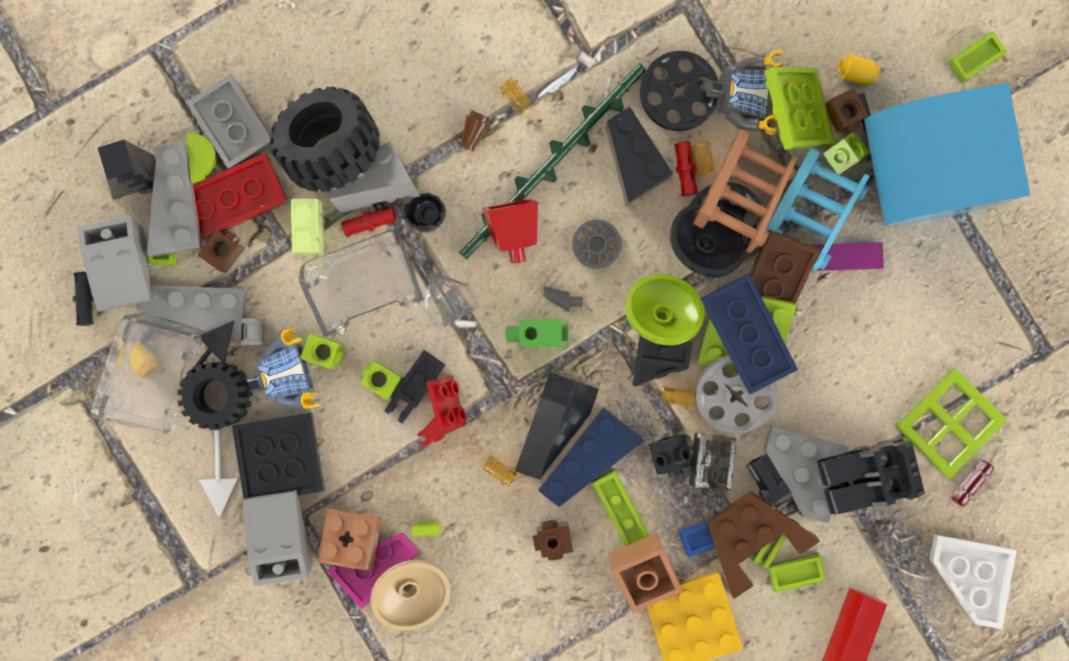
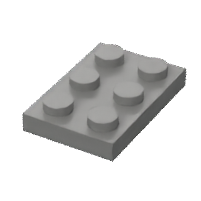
M231 74L186 102L228 169L247 161L271 146L269 132Z

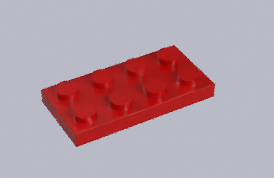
M266 153L193 185L201 241L212 237L216 230L224 232L289 202Z

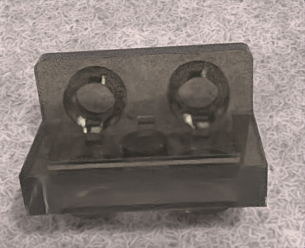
M694 434L693 465H691L689 486L717 488L725 491L731 490L734 456L736 454V438L717 434Z

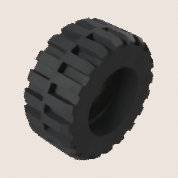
M326 87L324 90L316 88L309 94L305 92L299 95V99L296 101L292 100L287 104L288 108L279 113L278 121L274 122L272 126V133L270 134L271 152L289 178L300 188L318 192L319 189L321 192L331 191V188L345 187L344 184L356 181L360 173L364 174L369 169L368 164L370 162L373 163L377 153L375 151L379 149L380 133L375 121L359 96L340 87L338 89L336 87ZM335 133L328 141L315 146L325 136Z

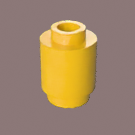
M850 53L846 58L843 57L841 59L837 72L840 73V79L861 86H873L878 79L880 65L875 64L874 60Z

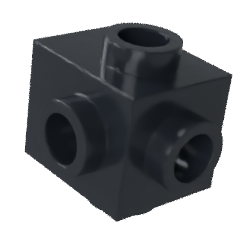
M684 434L664 437L648 444L657 475L668 473L669 477H675L684 474L683 469L693 465Z

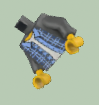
M774 50L767 58L762 55L743 59L731 65L727 72L721 74L719 82H708L706 96L718 98L717 111L724 114L726 119L737 129L750 131L764 129L769 135L777 133L776 128H769L767 126L769 123L778 122L774 115L767 117L769 91L766 87L765 70H767V65L771 67H782L784 65V62L774 63L772 61L774 56L783 55L782 51Z

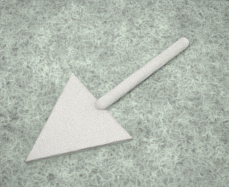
M216 429L214 431L216 479H199L220 518L238 478L221 479L220 431Z

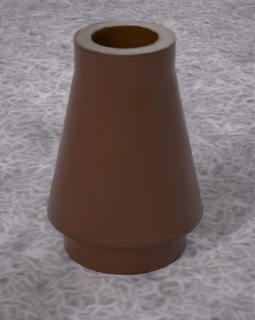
M471 110L469 116L466 115L460 146L474 152L477 144L489 129L490 125L488 124L491 118Z

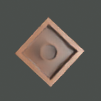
M657 533L608 553L612 571L633 613L683 592L677 574Z

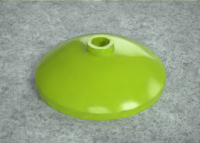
M656 274L640 279L631 287L625 301L626 316L633 329L645 339L661 345H677L692 339L700 330L705 316V309L697 291L684 280L671 275Z

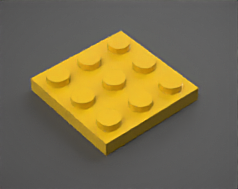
M718 571L681 582L680 586L683 592L647 607L663 661H708L743 650Z

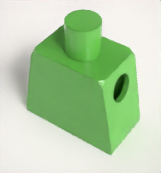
M520 320L519 326L506 327V341L520 342V347H569L568 320ZM533 329L537 330L536 338H532L531 333Z

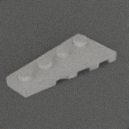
M177 143L158 146L147 256L153 257L203 249L193 183L190 179L187 144Z
M150 285L152 300L137 304V311L207 332L235 320L231 339L237 341L244 340V324L241 322L242 318H245L246 289Z

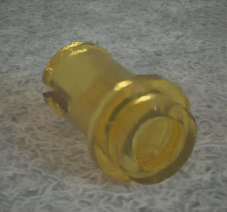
M511 77L500 87L503 91L501 94L503 96L506 95L518 111L522 112L533 101L518 86L519 81H514Z
M664 386L661 403L685 406V409H688V407L693 408L696 392H692L689 388L686 391Z
M493 456L488 459L482 469L500 480L502 486L505 484L508 487L518 474L514 471L515 468L512 467L510 469Z

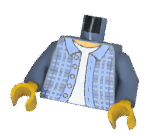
M296 327L283 330L281 336L271 343L262 354V360L257 363L260 374L247 378L249 390L253 393L264 389L268 399L274 398L278 404L292 408L304 407L309 409L319 407L320 403L315 404L313 402V396L318 394V391H315L307 362L300 359L303 351L302 345L295 344L300 342L302 338H294L293 331L297 329Z

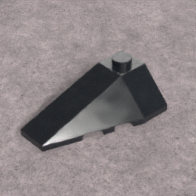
M549 372L515 471L540 480L591 414L599 389Z

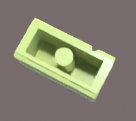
M291 199L292 253L296 255H324V218L321 216L323 214V202L319 199Z

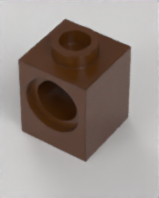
M855 88L831 98L825 103L829 118L837 133L843 130L850 133L862 127L861 121L868 117ZM842 108L850 110L852 114L851 119L844 117Z
M216 230L198 256L216 270L227 273L245 248L239 244L241 239L229 230L226 233ZM226 243L228 251L224 256H220L218 249L221 244Z

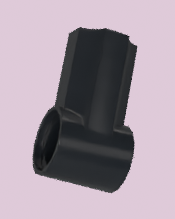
M764 454L745 465L758 486V493L762 499L776 508L794 499L787 484L782 478H779L767 455Z

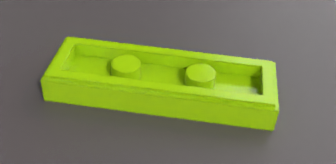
M615 470L592 481L625 546L649 536Z

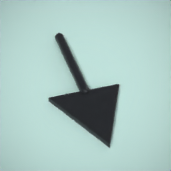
M235 320L198 336L208 349L192 369H196L195 366L203 364L212 352L225 363Z

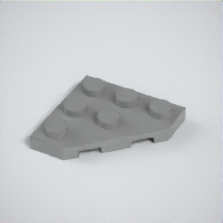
M771 425L764 452L772 462L779 478H782L790 489L799 513L803 517L829 523L831 514L829 513L824 489L839 484L822 485L816 461L846 453L849 447Z

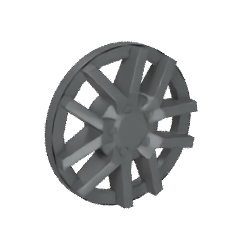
M591 220L582 224L575 232L572 242L573 252L577 260L584 266L592 269H602L611 265L618 258L622 246L621 237L617 229L612 224L603 220ZM595 224H601L606 227L599 234ZM592 225L595 233L591 236L585 229V227ZM610 229L614 234L606 239L603 234ZM583 231L587 239L577 240L580 232ZM616 237L617 247L608 244V242ZM586 243L587 249L577 251V244ZM607 248L616 251L613 257L605 252ZM589 252L587 261L583 260L579 254ZM592 254L597 255V264H600L601 255L609 259L604 264H590Z

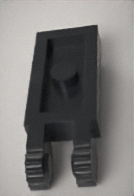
M423 350L395 390V395L384 412L390 414L396 408L399 400H404L408 405L401 412L398 419L403 424L412 410L417 408L428 392L426 382L436 380L446 364L426 350Z

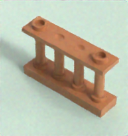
M741 129L732 141L693 224L703 229L708 220L712 222L716 220L750 238L751 240L746 251L751 253L757 245L762 247L768 237L769 232L765 230L786 183L790 184L797 172L794 166L798 158L792 156L785 166L749 148L750 145L746 144L751 133ZM746 158L779 175L776 185L773 186L740 169V165L736 164L738 159ZM729 178L731 180L735 178L770 196L766 207L730 190V186L727 185ZM719 199L722 201L726 199L761 217L756 229L720 211V207L717 206Z

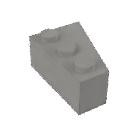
M391 141L379 146L378 151H375L377 154L373 163L370 162L368 164L369 169L364 174L360 173L356 181L344 184L345 187L331 188V191L326 192L340 213L372 207L373 203L387 201L388 203L395 202L396 198L410 195L412 198L420 196Z

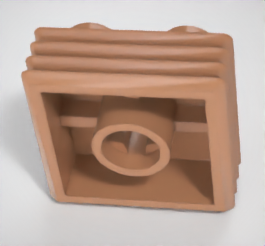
M328 509L326 511L318 553V563L372 570L380 532L381 517ZM350 535V537L354 538V541L348 544L345 540L346 536Z

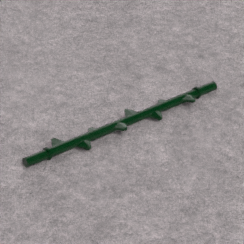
M638 63L622 81H619L617 87L597 108L587 105L581 108L585 120L563 143L555 140L549 142L552 155L529 179L519 176L514 179L517 192L507 203L524 200L542 180L552 183L557 180L554 167L576 144L584 147L590 145L588 131L609 109L619 112L624 110L621 97L625 92H629V88L646 71L642 64ZM484 213L481 214L484 227L479 232L477 231L476 235L459 252L466 260L491 235Z

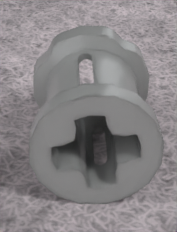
M242 318L244 340L241 341V345H265V341H263V324H265V319Z

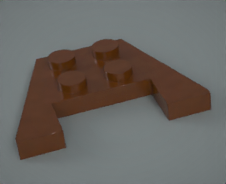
M752 491L707 520L725 578L734 599L754 586L739 564L784 534L800 555L820 542L815 533L809 532L800 523L792 518H788L779 512L776 507Z

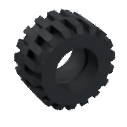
M223 362L200 364L195 366L196 369L189 370L186 373L187 378H182L180 384L183 385V389H178L177 395H182V400L177 401L178 406L184 407L185 410L181 412L184 417L189 416L188 422L192 425L199 424L198 428L216 430L236 424L240 421L241 417H245L248 413L246 408L251 407L252 401H249V396H253V393L248 390L247 380L244 379L246 374L243 371H238L235 365H228ZM212 380L220 381L227 390V402L220 411L212 410L204 399L205 388Z

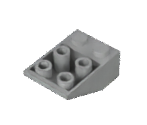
M132 216L78 227L80 252L97 311L100 312L151 301L143 227Z
M297 491L243 499L248 563L254 586L307 578L313 565V559Z

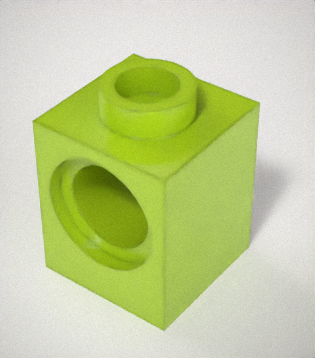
M854 131L824 152L823 155L839 175L870 152Z
M309 333L300 359L328 369H335L336 365L340 366L343 361L345 351L342 348L344 344ZM323 345H327L331 351L329 358L326 360L322 359L319 355V349Z
M373 361L372 365L367 363L360 375L363 378L360 384L388 401L392 399L395 390L402 382L404 376L379 361ZM379 371L383 372L387 378L385 385L382 387L377 386L374 382V376Z

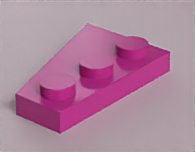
M399 533L377 544L372 570L335 565L327 569V571L357 605L363 609L370 603L371 591L378 578L392 566L404 561L413 560L421 551L404 533Z

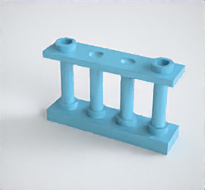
M810 148L765 231L768 232L771 229L782 234L783 231L779 228L785 220L786 222L792 221L828 239L811 270L815 274L818 268L825 269L831 258V255L827 254L857 198L863 200L870 186L866 184L869 178L867 174H864L860 183H857L822 166V162L818 161L821 152ZM809 174L812 176L816 174L854 193L847 206L809 189V185L805 184ZM803 197L841 216L834 230L795 211L796 208L792 205L796 198L802 199Z

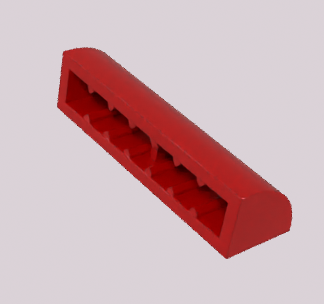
M849 587L822 661H867L887 604L879 598Z

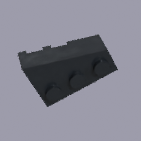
M630 106L607 121L605 129L615 161L619 183L621 184L625 206H628L670 179L673 172Z
M125 139L98 147L113 200L137 192L140 194L153 192L156 163L153 154Z

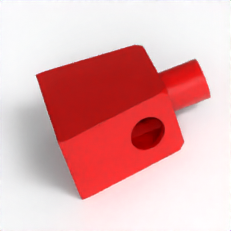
M526 199L482 207L495 248L499 251L509 250L510 263L512 264L525 262L524 247L537 244L538 202L533 199Z

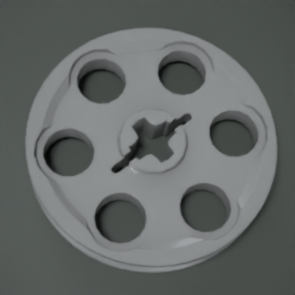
M729 355L723 356L711 362L699 376L695 390L697 406L704 420L715 429L730 434L747 433L760 427L771 416L777 401L776 385L774 382L749 395L737 372L732 376L723 374V367L728 363H732ZM708 381H714L718 385L717 390L712 394H707L703 391V385ZM725 384H727L732 390L734 389L736 392L741 390L740 394L742 400L746 404H744L740 399H737L736 397H733L731 399L732 395L730 393L729 388ZM757 396H767L769 398L768 404L762 408L755 406L754 400ZM713 406H720L724 409L721 417L712 418L709 415V410ZM739 413H746L749 415V420L746 424L739 425L734 421L735 416Z

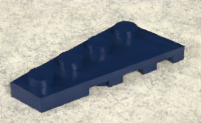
M602 408L538 491L560 507L645 440L605 408Z

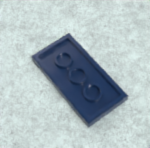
M749 273L699 298L749 395L798 370Z

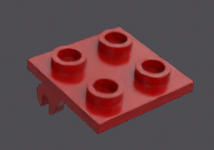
M453 375L426 382L435 417L417 434L418 437L426 436L427 438L425 441L419 442L421 446H428L433 441H441L445 434L466 426V413L460 404L458 397L459 386L454 380Z

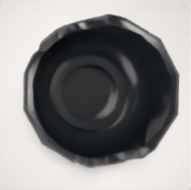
M431 193L420 194L419 197H414L408 204L405 203L404 218L413 229L421 233L435 231L441 226L446 217L444 203L438 196Z

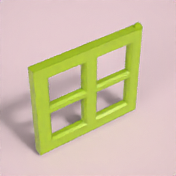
M952 368L895 426L908 440H912V444L948 479H953V475L1008 419L956 368ZM955 384L969 400L951 416L937 400ZM976 405L991 421L975 437H972L958 422ZM929 409L944 426L926 442L912 428V425ZM951 431L965 447L947 463L933 447Z

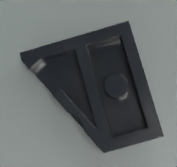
M639 335L633 386H639L641 383L666 377L673 372L678 373L689 369L692 341L677 345H661Z

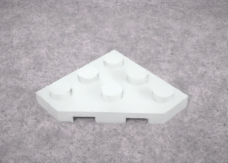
M934 534L929 560L970 620L978 625L998 629L1003 628L1017 550Z

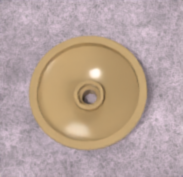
M409 560L396 564L386 570L373 586L370 597L373 614L382 625L393 630L408 631L426 626L434 621L446 608L451 592L450 583L445 572L432 562Z

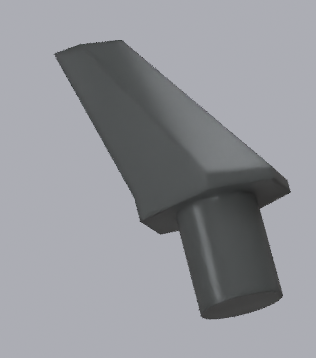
M545 286L543 288L544 296L567 312H569L570 307L583 306V297L570 296V292Z

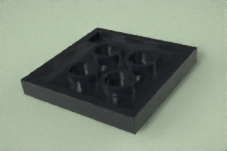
M313 412L232 426L243 499L294 490L297 491L298 496L325 491Z

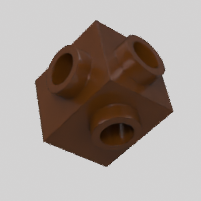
M548 520L542 522V526L537 527V535H533L535 551H541L542 558L548 557V560H558L564 557L563 554L574 552L568 521L557 523V520ZM550 538L557 539L554 542L548 541Z

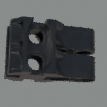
M902 438L884 440L876 445L856 447L849 452L816 461L822 485L839 484L824 489L830 514H842L870 506H887L895 504L896 500L906 498L911 500L925 494L912 440L904 441ZM885 452L887 462L881 466V457ZM892 478V486L889 489L890 491H887L886 483Z

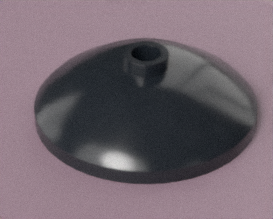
M703 203L693 204L684 208L677 214L670 228V243L680 262L693 272L708 277L726 276L737 270L747 256L748 237L716 220L713 222L708 220L703 229L693 224ZM720 207V211L736 218L731 212Z

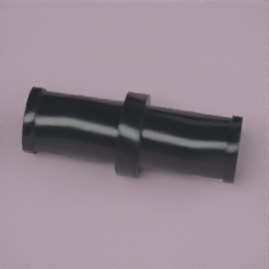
M74 272L75 296H72V302L76 305V326L94 325L92 305L94 298L87 273Z

